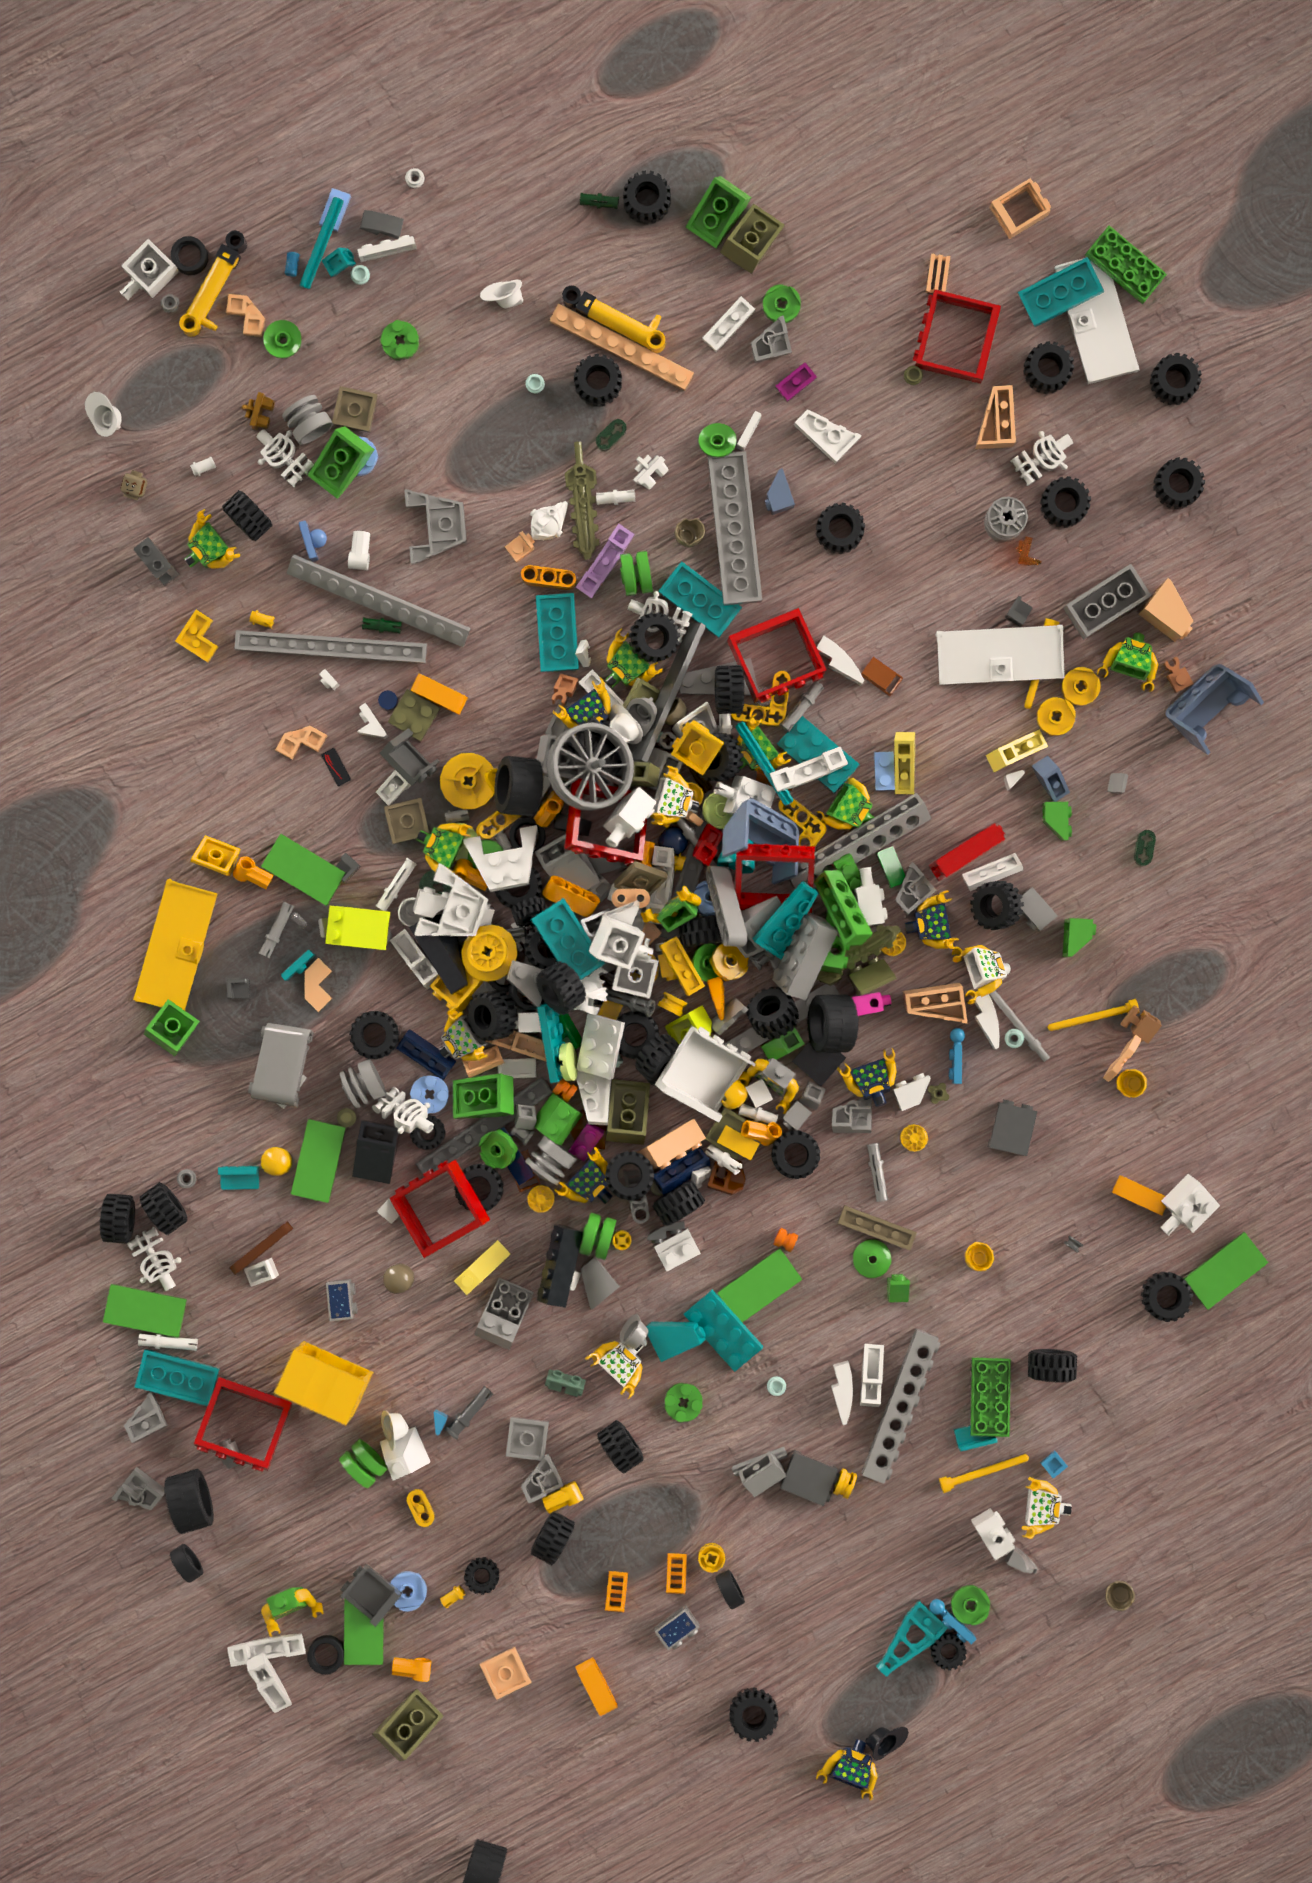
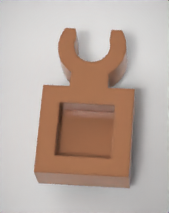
M1174 657L1175 665L1172 667L1166 661L1164 662V667L1171 672L1167 678L1174 692L1177 693L1194 683L1186 668L1180 669L1179 659Z
M560 674L554 686L552 704L561 699V705L564 707L567 704L566 697L572 698L579 684L578 678Z

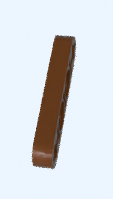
M287 1221L235 1262L229 1269L234 1275L238 1274L294 1228Z

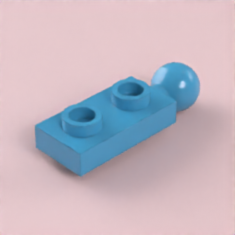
M954 1028L950 1032V1039L954 1044L952 1049H949V1060H952V1068H949V1080H952L953 1084H962L961 1042L965 1039V1032L961 1028Z
M932 1600L929 1606L930 1611L935 1615H941L944 1619L942 1623L950 1630L954 1628L958 1632L957 1636L964 1643L968 1641L972 1645L976 1640L975 1635L945 1609V1604L942 1600Z

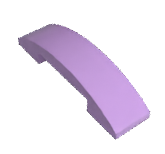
M618 524L608 538V542L576 588L592 598L619 561L620 554L624 553L635 534Z

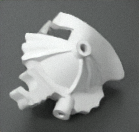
M564 501L555 506H548L538 510L534 509L530 513L532 516L531 535L533 540L544 541L560 537L563 533L561 528L565 519L568 502Z
M600 967L592 972L589 977L581 979L585 988L586 999L573 1010H583L592 1015H597L600 1007L593 1006L594 999L607 1001L606 988L602 986L605 981L599 977L601 973L607 974V970Z

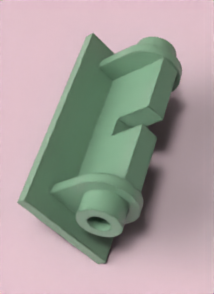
M549 1369L544 1386L561 1392L562 1386L566 1387L565 1394L577 1397L582 1396L586 1380L576 1375L571 1376L559 1370Z

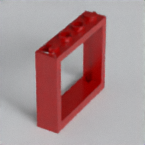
M934 289L933 295L928 296L926 306L930 307L928 313H924L922 324L925 327L923 332H919L917 342L920 343L919 350L915 349L912 361H916L915 366L920 369L981 384L1001 306ZM937 301L990 314L976 373L923 361Z
M799 608L732 634L727 640L737 665H741L743 669L744 681L754 703L758 701L764 703L776 694L778 696L784 695L789 692L788 689L793 687L795 689L801 688L806 685L805 682L810 680L816 682L823 678L827 670ZM795 623L815 667V671L758 693L737 645Z
M580 778L572 783L571 794L575 796L582 781ZM588 780L580 795V800H582L583 794L590 795ZM595 782L596 797L607 799L597 782ZM606 785L612 795L618 789V787ZM627 790V792L622 798L630 794L632 791ZM569 805L564 849L570 850L574 854H588L590 858H605L608 862H623L626 866L631 865L634 861H643L647 827L646 818L643 821L644 826L637 833L635 832L632 853L578 840L581 810Z
M994 823L928 866L939 882L1004 841V835L1006 834L1000 825L997 826Z
M748 843L747 849L736 853L735 892L740 910L748 909L775 896L783 904L791 895L741 892L742 860L808 863L807 884L813 888L815 846Z
M456 1159L450 1163L446 1160L437 1165L438 1170L434 1172L432 1168L423 1174V1179L420 1180L419 1177L408 1182L409 1187L405 1189L404 1185L395 1190L396 1194L389 1198L423 1258L491 1220ZM448 1171L475 1220L439 1241L432 1243L405 1195Z
M219 1377L195 1438L194 1446L197 1447L196 1450L203 1453H208V1451L216 1453L215 1457L226 1460L228 1457L234 1459L233 1463L241 1466L245 1464L251 1465L255 1471H268L291 1411L292 1402ZM221 1389L283 1410L264 1461L202 1440Z

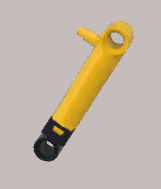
M233 230L226 235L227 246L221 244L216 253L217 258L186 314L180 318L179 326L184 334L189 337L197 336L201 331V325L213 331H216L218 328L213 322L207 320L206 316L232 269H236L241 260L240 254L247 248V242L240 231ZM235 239H240L241 242L239 245H232V242ZM195 322L193 328H186L187 323Z
M567 286L563 290V303L567 308H576V313L586 318H592L643 345L654 353H660L665 348V336L661 331L656 330L660 323V315L657 314L649 327L596 300L595 296L586 291L581 296V292L576 286ZM575 294L577 298L574 301H570L567 299V296ZM658 338L661 340V343L655 346L651 344V340Z

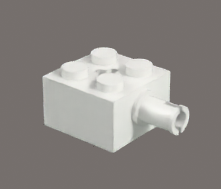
M147 239L121 265L124 271L131 277V281L119 292L128 301L139 289H143L153 298L179 270Z
M735 776L731 787L718 782L715 787L720 789H714V794L727 798L723 812L733 815L742 802L749 798H753L771 808L776 793L773 787L744 776Z
M638 787L622 798L603 825L611 833L606 839L609 846L615 848L621 840L626 837L630 838L634 832H639L644 826V819L649 818L654 812L652 808L656 801Z
M871 867L861 868L859 871L862 886L853 890L854 897L869 926L884 924V920L887 919L886 907H882V901L885 899L883 888L880 889L879 885L873 884Z
M603 916L589 952L595 958L630 970L636 955L649 960L651 956L648 953L652 955L653 949L641 945L645 934L637 927Z
M645 938L643 946L648 947L651 939ZM636 955L630 970L617 966L612 990L650 999L659 961L654 959L647 960ZM635 970H638V974L641 975V978H637L636 981H633V977L630 976V973H634Z
M1187 1174L1161 1200L1172 1216L1160 1228L1169 1236L1182 1224L1194 1233L1220 1205L1200 1182Z
M991 1508L971 1519L995 1560L1015 1549L1013 1545L1015 1539L1007 1527L1003 1529L1002 1526L1005 1523L997 1511L993 1513Z

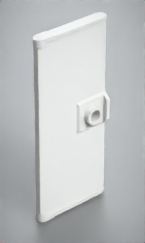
M1082 259L1057 265L1054 267L1057 273ZM1089 260L1104 289V293L1068 310L1067 313L1087 383L1092 384L1136 373L1140 369L1114 281Z
M1063 625L937 631L939 685L1064 678Z

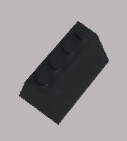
M563 1224L554 1225L549 1250L546 1253V1263L542 1271L540 1288L537 1292V1301L546 1305L566 1308L582 1241V1231Z

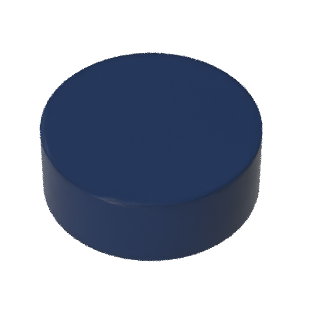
M386 690L379 695L378 702L383 709L392 710L397 706L398 698L394 692Z

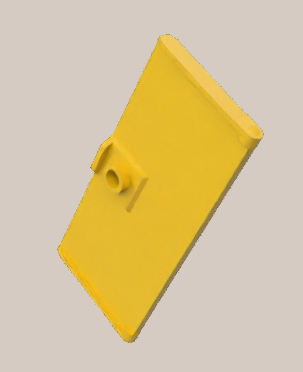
M172 879L166 880L133 998L135 1002L147 1003L162 1008L169 999L185 1011L196 969L202 956L205 937L218 893L178 883Z

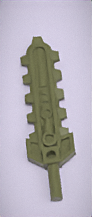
M574 442L576 465L565 472L566 488L568 487L569 491H573L570 505H574L575 512L571 513V519H575L576 526L572 527V533L577 534V540L573 541V546L578 548L585 560H591V555L594 553L596 546L600 545L599 539L595 538L598 525L594 524L593 518L597 517V511L592 508V504L596 503V496H591V490L597 485L596 470L583 464L582 442Z
M882 924L876 926L877 931L862 945H851L849 950L845 951V957H848L847 967L843 968L841 974L820 971L815 981L819 980L832 986L842 979L841 976L844 975V970L849 968L852 971L856 968V963L860 961L866 963L869 961L868 956L872 954L878 956L881 954L880 949L884 947L892 948L893 942L901 932L899 926L884 927Z

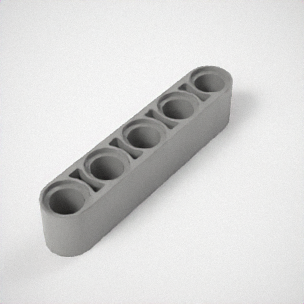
M708 866L706 869V881L724 946H745L747 932L730 870L726 866Z

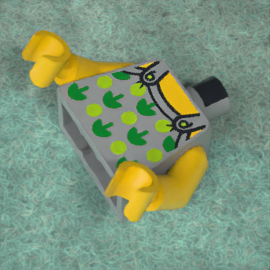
M457 1006L451 1008L447 1012L448 1019L444 1027L445 1033L441 1036L445 1044L439 1049L441 1055L445 1058L452 1055L454 1059L461 1058L464 1061H477L488 1057L487 1054L483 1053V1048L488 1044L486 1041H482L481 1038L478 1039L476 1033L473 1034L472 1028L468 1024L469 1019H467V1015L462 1016V1012L458 1013L456 1011Z
M774 1058L768 1060L757 1059L754 1062L756 1064L755 1067L751 1065L747 1072L743 1071L738 1080H745L744 1086L746 1087L752 1076L758 1080L763 1079L767 1087L784 1098L776 1106V1110L781 1106L784 1108L783 1114H785L791 1107L790 1102H792L799 1088L796 1080H794L795 1073Z

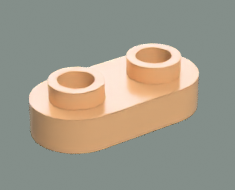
M618 889L612 894V903L615 907L619 908L637 901V896L643 895L644 900L639 902V908H644L650 902V895L644 889ZM619 895H623L625 897V900L623 902L618 901L617 898Z

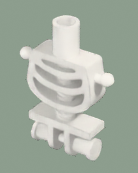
M265 429L261 430L256 437L265 447L261 450L264 458L259 459L258 464L263 465L267 461L272 468L288 465V468L281 476L286 479L293 473L294 475L287 479V481L295 487L299 480H303L301 475L303 473L308 475V471L314 464L307 459V462L303 466L301 465L307 458L304 453L295 461L292 459L296 449L294 443L289 439L292 436V431H287L285 436L278 433L273 438ZM289 445H291L290 452L287 454L286 451ZM281 458V461H280V462L273 463L274 461H277L278 459ZM297 467L301 469L298 473L295 471Z
M1039 431L1038 435L1041 439L1036 441L1033 446L1034 458L1031 460L1024 450L1020 454L1025 461L1024 463L1021 462L1019 456L1010 461L1015 465L1016 472L1021 471L1022 475L1020 478H1024L1027 486L1036 481L1030 475L1031 472L1037 480L1042 477L1037 469V465H1040L1047 471H1052L1059 465L1062 470L1067 469V465L1063 463L1066 458L1063 450L1073 444L1068 434L1055 441L1052 435L1045 437L1044 432ZM1038 445H1040V451H1041V454H1040V455L1038 454V451H1037V446H1038ZM1047 460L1052 465H1048L1044 461ZM1028 466L1029 470L1025 471L1024 467Z
M655 591L653 593L654 597H648L645 604L631 599L627 610L642 617L650 613H659L662 606L664 614L668 615V604L665 600L659 599V592ZM654 604L656 605V611H653ZM677 607L673 618L669 616L668 618L675 621L674 625L675 623L681 624L680 627L678 626L679 629H677V633H680L678 641L681 643L683 634L687 632L684 627L689 626L690 623L688 621L692 617V613L683 611L682 618H679L678 615L681 608ZM652 626L647 630L649 632H656L659 628Z
M392 1087L390 1092H386L387 1095L384 1098H379L378 1103L372 1106V1109L378 1114L382 1110V1118L384 1119L395 1111L394 1125L398 1128L399 1134H402L404 1131L411 1133L417 1127L428 1134L434 1127V1124L426 1119L428 1117L427 1109L430 1108V1104L425 1103L423 1105L416 1099L405 1101V1092H399L395 1087Z
M152 1227L147 1232L143 1231L142 1237L136 1235L135 1239L127 1243L131 1250L138 1245L140 1247L139 1250L132 1253L133 1257L144 1251L148 1255L140 1265V1270L144 1277L140 1278V1282L145 1283L148 1280L152 1283L159 1279L165 1291L176 1286L169 1273L176 1269L175 1263H180L181 1258L173 1259L172 1254L166 1250L154 1252L155 1250L152 1247L163 1241L161 1237L152 1242L151 1238L159 1235L155 1227ZM143 1240H146L148 1245L145 1246ZM162 1254L165 1255L167 1258L159 1260L157 1255ZM150 1259L152 1264L146 1269V1264ZM168 1262L169 1265L162 1266L161 1263ZM155 1267L156 1271L150 1274L152 1268Z

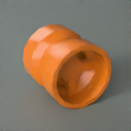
M562 1078L552 1092L555 1095L562 1096L563 1100L568 1103L578 1087L574 1084H569L568 1081Z
M780 1227L773 1245L777 1247L782 1245L786 1251L792 1252L798 1235L787 1233L786 1229Z

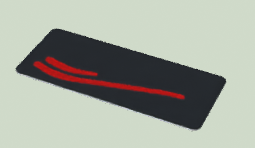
M335 748L321 754L337 786H341L351 780Z

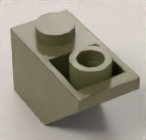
M633 762L634 773L630 786L657 787L660 768L650 762Z

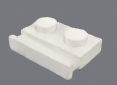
M688 1228L682 1231V1233H678L663 1241V1243L654 1246L666 1271L701 1254Z

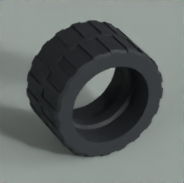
M505 756L501 760L494 786L495 805L499 813L533 816L537 812L542 799L544 782L542 765L539 760L515 756Z
M816 995L812 999L808 1011L807 1029L810 1044L817 1053L850 1052L855 1046L858 1037L859 1020L852 997L849 995Z
M199 1469L173 1475L165 1479L164 1487L168 1511L172 1523L179 1534L209 1527L213 1524L214 1512L206 1480Z
M476 1839L463 1883H499L507 1855V1848Z

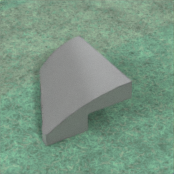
M780 316L751 342L755 363L792 353L784 316Z
M912 862L895 901L905 914L909 916L937 890Z
M734 997L724 1007V1020L720 1021L718 1015L711 1019V1028L720 1036L748 1009Z
M863 1098L857 1101L851 1100L844 1106L840 1105L833 1108V1133H871L872 1098L868 1100Z
M595 1256L580 1269L591 1309H594L620 1287Z
M549 1453L543 1457L521 1485L529 1504L547 1496V1493L564 1486Z
M136 1467L111 1499L114 1501L118 1499L128 1501L129 1505H140L145 1509L152 1510L165 1494V1488Z
M1014 1546L1015 1549L1008 1552L1005 1562L1024 1573L1033 1572L1036 1574L1038 1568L1023 1551Z

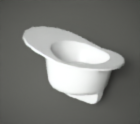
M512 280L491 284L482 290L480 297L484 301H496L502 308L520 305L523 303L520 290L522 282L521 280Z
M100 392L89 394L85 401L86 413L97 433L108 437L115 430L120 429L121 413L116 407L111 405L109 399Z
M614 704L609 714L610 728L615 730L626 743L638 744L643 737L641 726L622 705Z
M384 1410L381 1415L382 1429L391 1451H394L395 1441L403 1438L408 1432L409 1427L401 1414L388 1413Z

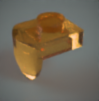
M1025 536L1023 541H1019L1017 552H1020L1018 564L1032 566L1042 563L1040 560L1028 557L1033 538Z

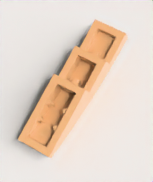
M514 1031L507 1038L486 1041L546 1062L544 1044L541 1039Z

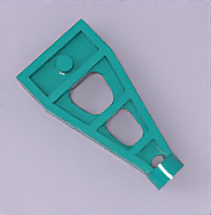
M918 1601L905 1615L884 1657L876 1667L887 1677L892 1671L934 1644L948 1628L923 1603ZM912 1625H917L925 1632V1637L915 1644L910 1643L906 1638V1634ZM902 1641L910 1650L903 1657L899 1658L894 1654V1649ZM888 1662L891 1666L888 1667L885 1663Z

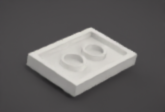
M588 1013L576 1070L613 1079L625 1023Z

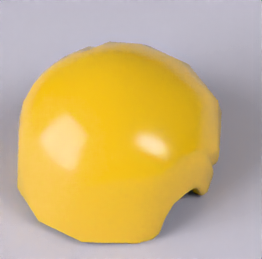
M1126 1069L1116 1079L1117 1089L1129 1098H1137L1147 1088L1146 1077L1137 1069Z
M736 1080L724 1093L726 1100H721L722 1105L729 1110L743 1105L748 1095L745 1086L739 1080Z
M271 1147L265 1150L261 1156V1167L267 1174L282 1176L288 1173L292 1167V1157L283 1148Z
M974 1242L967 1248L965 1262L969 1268L982 1272L992 1266L994 1254L987 1244Z

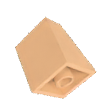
M1167 578L1158 587L1138 615L1175 642L1179 638L1182 640L1192 630L1190 625L1193 619L1172 581Z

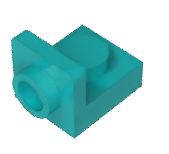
M337 248L321 260L331 277H335L348 266L356 264L353 253L347 248Z

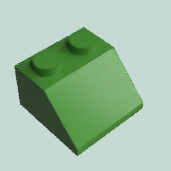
M1064 919L1062 958L1072 957L1092 939V935L1096 934V924H1093V919Z
M168 999L147 1026L143 1035L173 1056H176L200 1021Z
M552 1093L536 1115L537 1121L534 1127L554 1143L562 1145L583 1114L558 1095Z

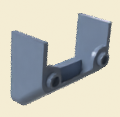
M1217 664L1211 667L1171 704L1165 714L1169 721L1192 745L1208 755L1211 752L1204 743L1207 733L1203 727L1228 703L1239 706L1244 704L1249 698L1260 705L1264 702L1250 681L1224 665Z
M750 798L742 802L723 829L722 856L727 857L747 849L748 839L757 844L799 846L798 826L792 820ZM766 861L773 866L772 883L774 885L793 878L798 874V862Z

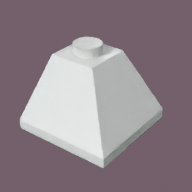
M416 1426L408 1429L403 1438L395 1441L394 1451H391L387 1439L380 1441L384 1460L393 1481L430 1463Z

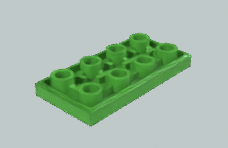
M1110 225L1085 254L1089 260L1141 304L1147 300L1167 275Z
M283 834L279 835L261 865L267 871L328 906L341 884V879L347 874Z
M308 1119L292 1186V1195L329 1203L346 1127Z
M1242 1232L1183 1279L1187 1281V1284L1190 1285L1191 1290L1204 1307L1209 1310L1269 1262L1248 1235Z
M779 1248L717 1293L739 1320L744 1322L799 1283L802 1278Z
M111 1284L103 1323L178 1338L187 1299Z
M971 1358L970 1436L1010 1437L1011 1359Z
M345 1598L344 1665H383L384 1617L375 1627L370 1623L371 1619Z

